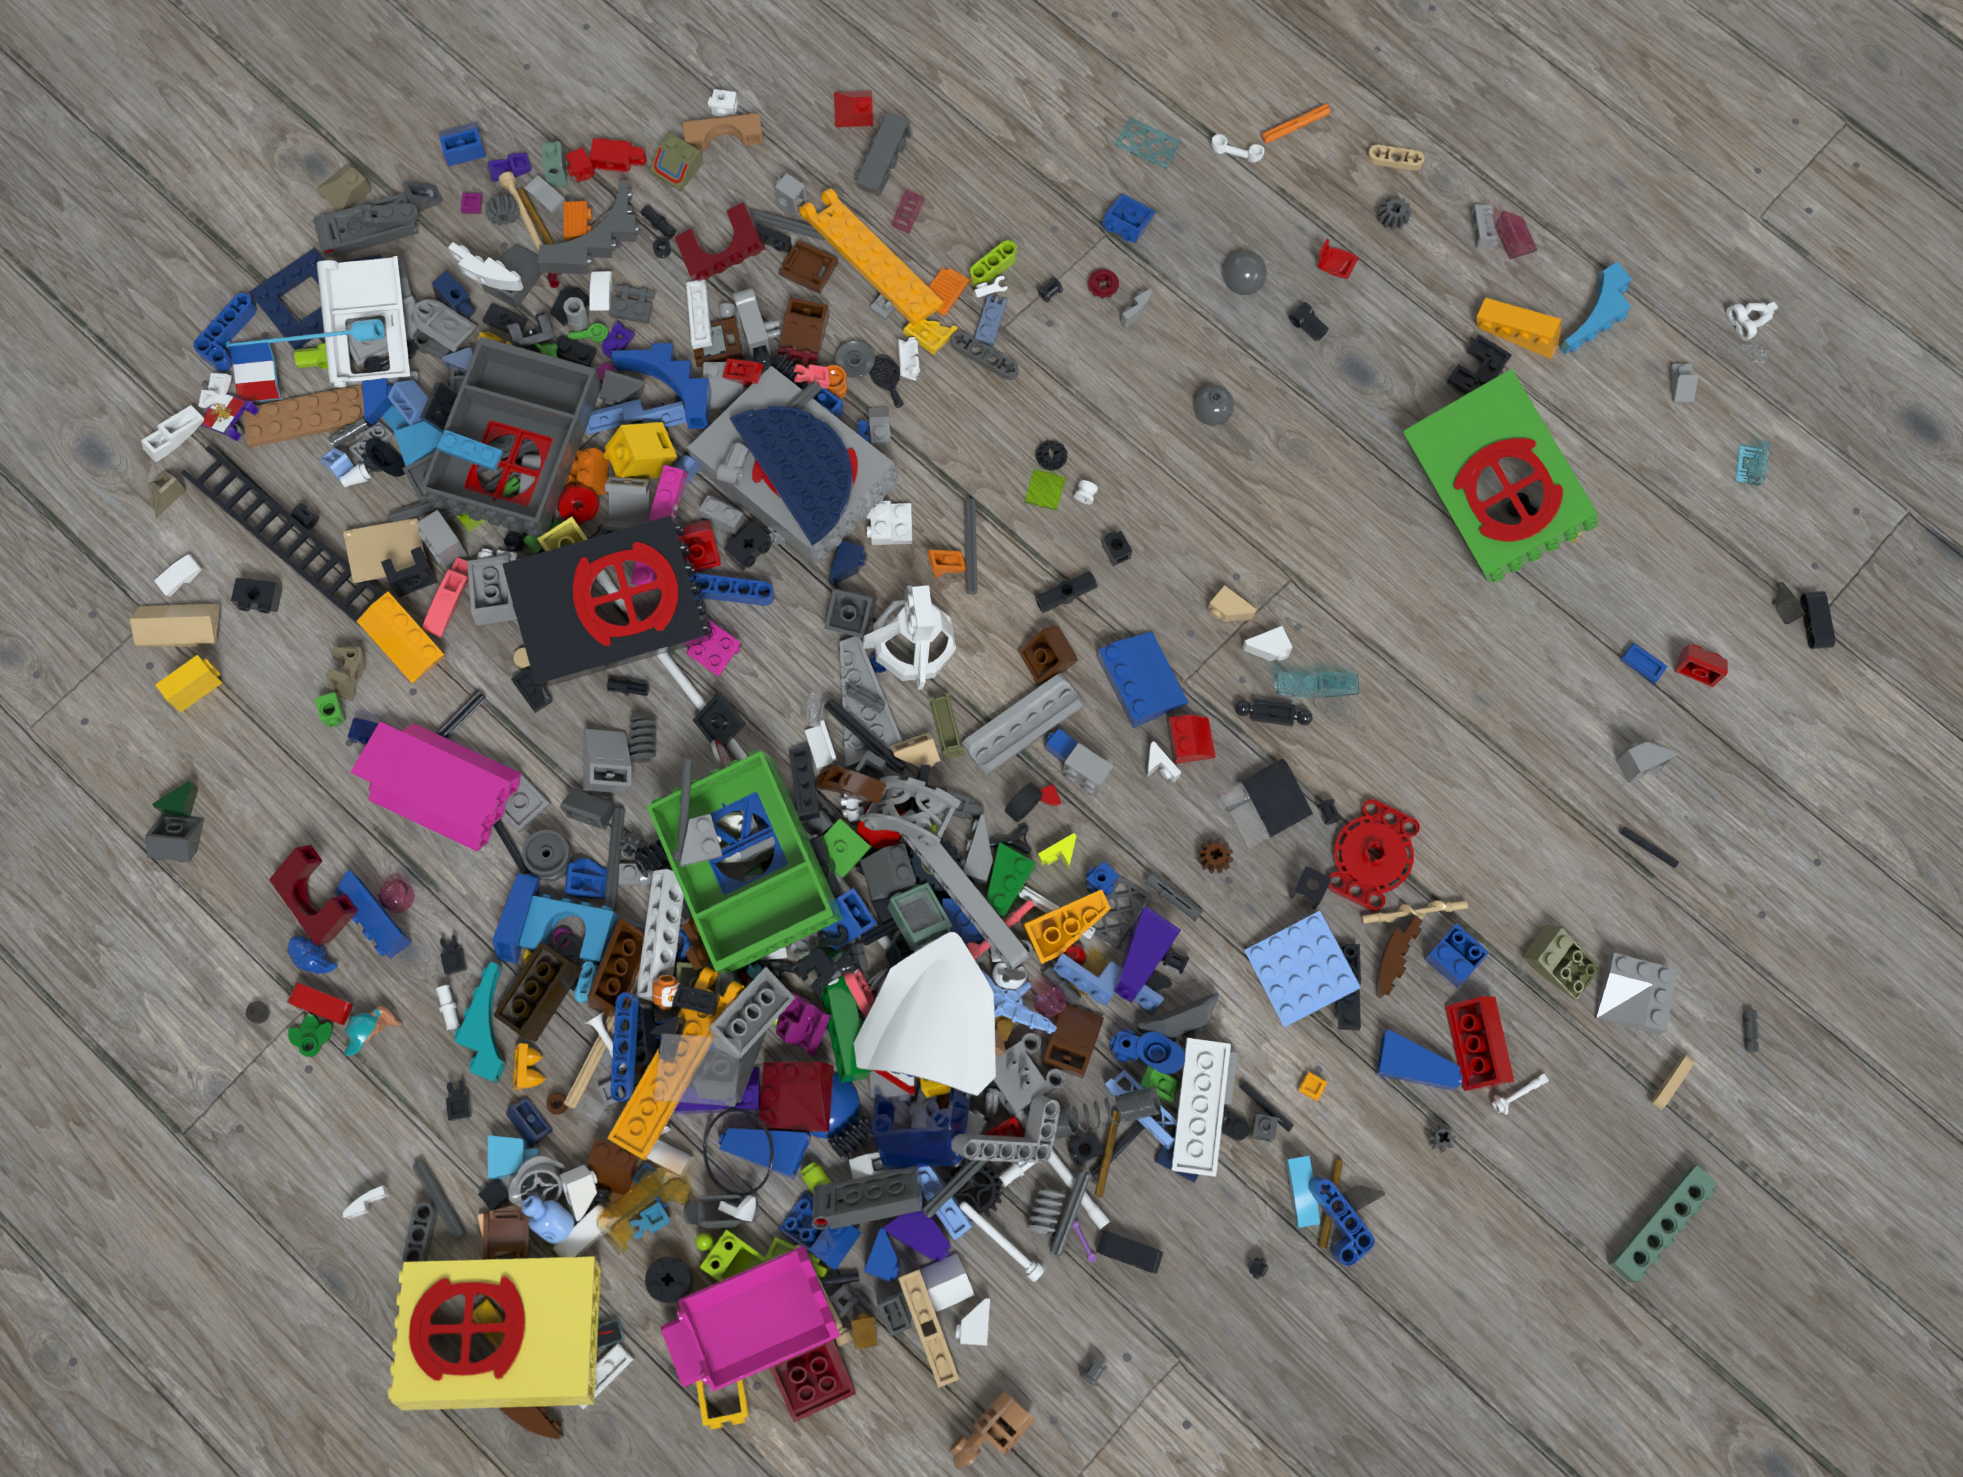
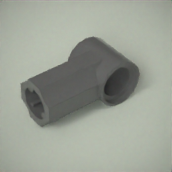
M421 330L414 333V342L421 353L430 354L439 359L454 353ZM422 340H428L424 344L420 343Z

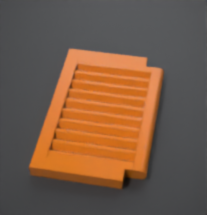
M949 267L947 270L941 268L928 286L944 302L943 307L936 312L945 317L970 282V279Z

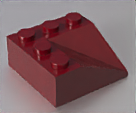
M764 1062L759 1118L770 1131L829 1132L834 1066L824 1062ZM759 1123L758 1128L763 1129V1127Z

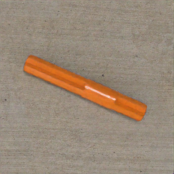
M1323 104L1262 133V140L1267 144L1330 114V107L1327 104Z

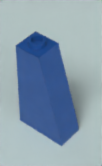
M518 873L492 939L498 960L516 964L519 962L523 949L519 946L531 901L533 896L538 897L540 891L539 879L532 874L524 875Z
M1386 1029L1382 1033L1376 1075L1451 1091L1461 1085L1463 1074L1460 1073V1066L1391 1030Z

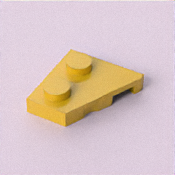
M924 319L916 326L909 323L903 329V334L909 338L915 337L921 347L934 355L951 339L952 335L957 332L958 327L953 325L951 328L940 326V322Z

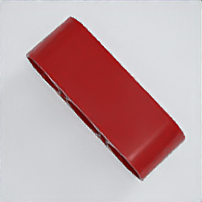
M297 982L287 1000V1003L341 1025H345L354 1006Z

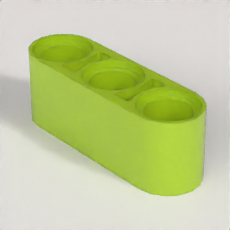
M1006 240L976 262L970 269L971 285L976 288V285L985 282L990 283L1014 264L1017 257L1016 244L1013 241Z

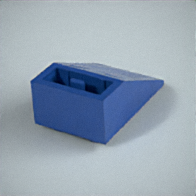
M804 1192L779 1227V1230L798 1244L804 1245L809 1252L836 1270L861 1235V1232L852 1225L831 1229L829 1225L826 1229H816L812 1225L813 1198Z

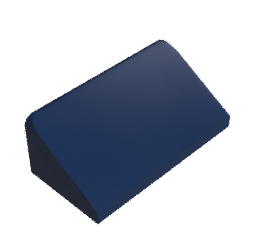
M527 1097L510 1106L506 1112V1116L530 1147L535 1146L553 1131Z

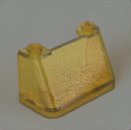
M658 1168L598 1215L596 1220L598 1230L620 1256L628 1249L626 1243L633 1235V1228L628 1221L659 1196L665 1204L678 1202L683 1206L691 1199L692 1189L685 1180L665 1168Z

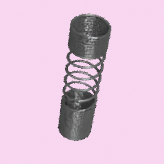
M1151 1086L1120 1094L1119 1097L1116 1095V1105L1120 1113L1118 1122H1115L1112 1118L1109 1101L1105 1098V1107L1109 1115L1107 1125L1102 1122L1098 1103L1094 1100V1108L1098 1117L1097 1127H1093L1090 1123L1088 1107L1084 1103L1083 1110L1088 1121L1086 1130H1083L1079 1125L1078 1112L1075 1106L1072 1107V1111L1069 1107L1062 1108L1059 1111L1055 1138L1076 1135L1079 1128L1083 1132H1087L1089 1125L1096 1130L1100 1126V1122L1105 1127H1108L1111 1120L1115 1124H1119L1121 1118L1128 1122L1160 1114L1161 1104L1158 1093Z

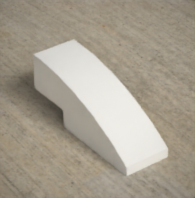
M190 405L157 425L158 430L141 440L143 450L155 462H158L188 439L202 424L204 418Z

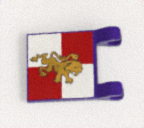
M226 394L209 407L203 416L204 421L201 426L238 441L241 434L233 428L244 410L256 415L260 409L254 406L255 404L251 401H245Z

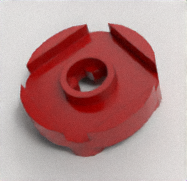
M570 484L566 486L558 498L557 511L565 521L573 517L577 525H582V522L592 520L599 509L597 496L591 488L585 485ZM577 501H580L583 505L578 506L577 509H575L574 504Z

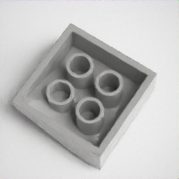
M1617 953L1611 954L1606 958L1595 1019L1655 1035L1666 1032L1677 969Z

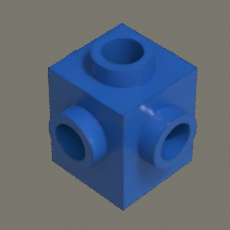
M1103 861L1097 868L1093 866L1087 872L1086 889L1090 893L1102 889L1103 893L1108 896L1115 889L1116 886L1114 884L1118 881L1119 875Z
M1119 1030L1117 1036L1114 1034L1109 1045V1047L1113 1048L1111 1054L1115 1055V1059L1122 1062H1127V1060L1136 1062L1138 1058L1136 1046L1140 1037H1137L1136 1033L1131 1030ZM1122 1044H1127L1128 1048L1123 1047Z

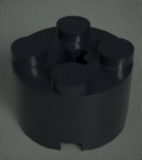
M662 1257L652 1262L645 1276L646 1289L649 1295L659 1302L667 1304L677 1303L678 1299L687 1296L691 1291L693 1274L688 1265L682 1260L675 1257ZM670 1274V1276L674 1278V1282H670V1285L668 1286V1284L664 1282V1279L668 1278V1275Z

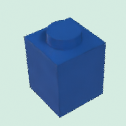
M1059 728L1056 733L1051 732L1046 738L1045 750L1064 764L1078 742Z

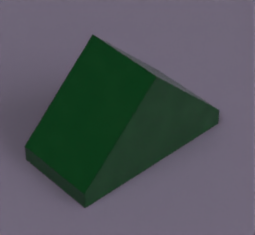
M188 781L152 805L161 813L191 817L198 788Z

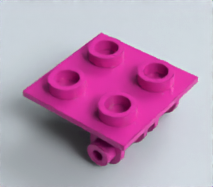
M707 620L712 628L711 640L691 645L686 654L719 677L732 656L740 652L741 648L739 646L741 642L710 620Z

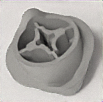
M543 1155L527 1159L521 1165L515 1178L509 1185V1200L519 1207H522L525 1199L532 1195L538 1196L542 1202L548 1200L557 1202L563 1191L560 1175L568 1172V1168L564 1164Z

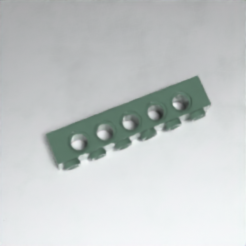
M1698 1165L1691 1166L1608 1265L1628 1283L1640 1282L1646 1276L1647 1272L1645 1270L1648 1266H1653L1660 1259L1659 1253L1663 1248L1667 1249L1675 1241L1673 1236L1677 1232L1681 1233L1687 1227L1689 1217L1691 1215L1695 1216L1702 1209L1700 1204L1704 1199L1708 1200L1713 1196L1716 1191L1714 1187L1718 1183ZM1690 1187L1696 1192L1695 1198L1689 1195L1688 1190ZM1676 1203L1682 1207L1681 1215L1675 1211ZM1663 1219L1666 1220L1669 1225L1667 1231L1663 1230L1661 1227V1221ZM1649 1236L1653 1237L1655 1240V1245L1653 1248L1650 1247L1647 1243V1238ZM1635 1252L1641 1256L1640 1264H1637L1633 1259Z

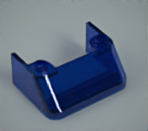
M951 1088L948 1109L936 1111L931 1118L930 1127L893 1130L895 1107L880 1094H876L871 1129L881 1162L889 1169L958 1164L963 1156L956 1154L952 1150L951 1144L955 1136L966 1134L970 1101L957 1089Z

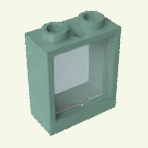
M928 883L923 885L916 884L905 893L898 892L890 898L887 908L911 951L935 941L950 932L952 924Z

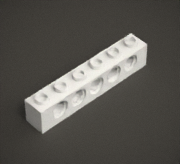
M668 869L653 871L636 991L637 998L653 1002V982L659 976H673L683 910L684 895L674 872Z

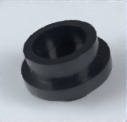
M1258 1257L1253 1260L1249 1269V1273L1253 1275V1278L1259 1279L1266 1275L1269 1267L1267 1260Z

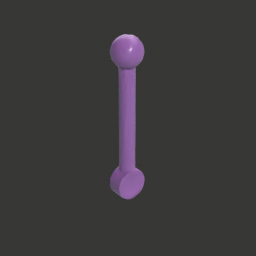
M1075 1219L1072 1228H1075L1088 1254V1261L1094 1263L1097 1257L1095 1254H1092L1079 1228V1222Z

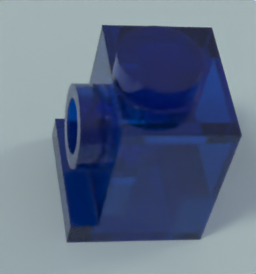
M354 717L347 737L353 743L357 744L358 741L366 745L378 723Z

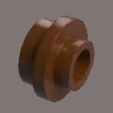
M562 1093L550 1095L546 1103L548 1111L554 1115L563 1114L568 1109V1106L564 1104L567 1097ZM557 1100H561L562 1105L559 1108H555L554 1103Z

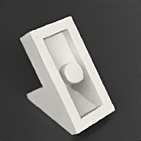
M1153 741L1149 748L1147 777L1160 767L1162 776L1167 780L1170 779L1172 782H1175L1180 777L1181 771Z

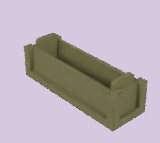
M945 693V696L933 698V696L929 697V704L943 760L963 756L964 750L961 745L950 694Z

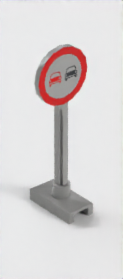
M718 739L711 741L712 750L720 768L728 767V764L732 761L726 749ZM753 814L750 829L751 835L760 832ZM771 836L740 851L739 854L742 860H750L775 848L774 837Z

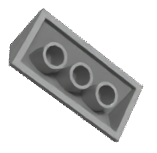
M767 967L761 970L709 1026L715 1047L737 1059H740L795 999Z

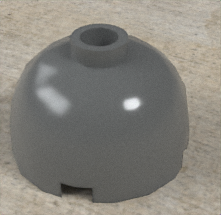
M1210 385L1203 388L1198 393L1194 402L1197 419L1208 426L1226 423L1231 418L1234 409L1231 393L1218 385Z

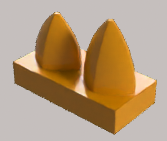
M519 1043L514 1048L512 1090L534 1087L546 1080L541 1073L527 1068V1066L536 1064L542 1059V1055L534 1048L528 1047V1044Z

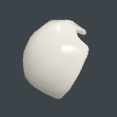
M1000 962L994 966L992 978L1001 989H1012L1014 991L1023 985L1027 978V972L1023 966L1010 970L1004 963Z

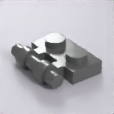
M627 284L623 286L616 285L615 292L621 293L622 297H613L609 312L610 317L649 324L653 305L646 301L647 298H655V291H650L644 287H641V289L633 288ZM630 295L638 296L639 301L629 299Z

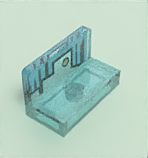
M1762 440L1757 447L1740 445L1736 482L1756 486L1761 485L1767 476L1770 442Z

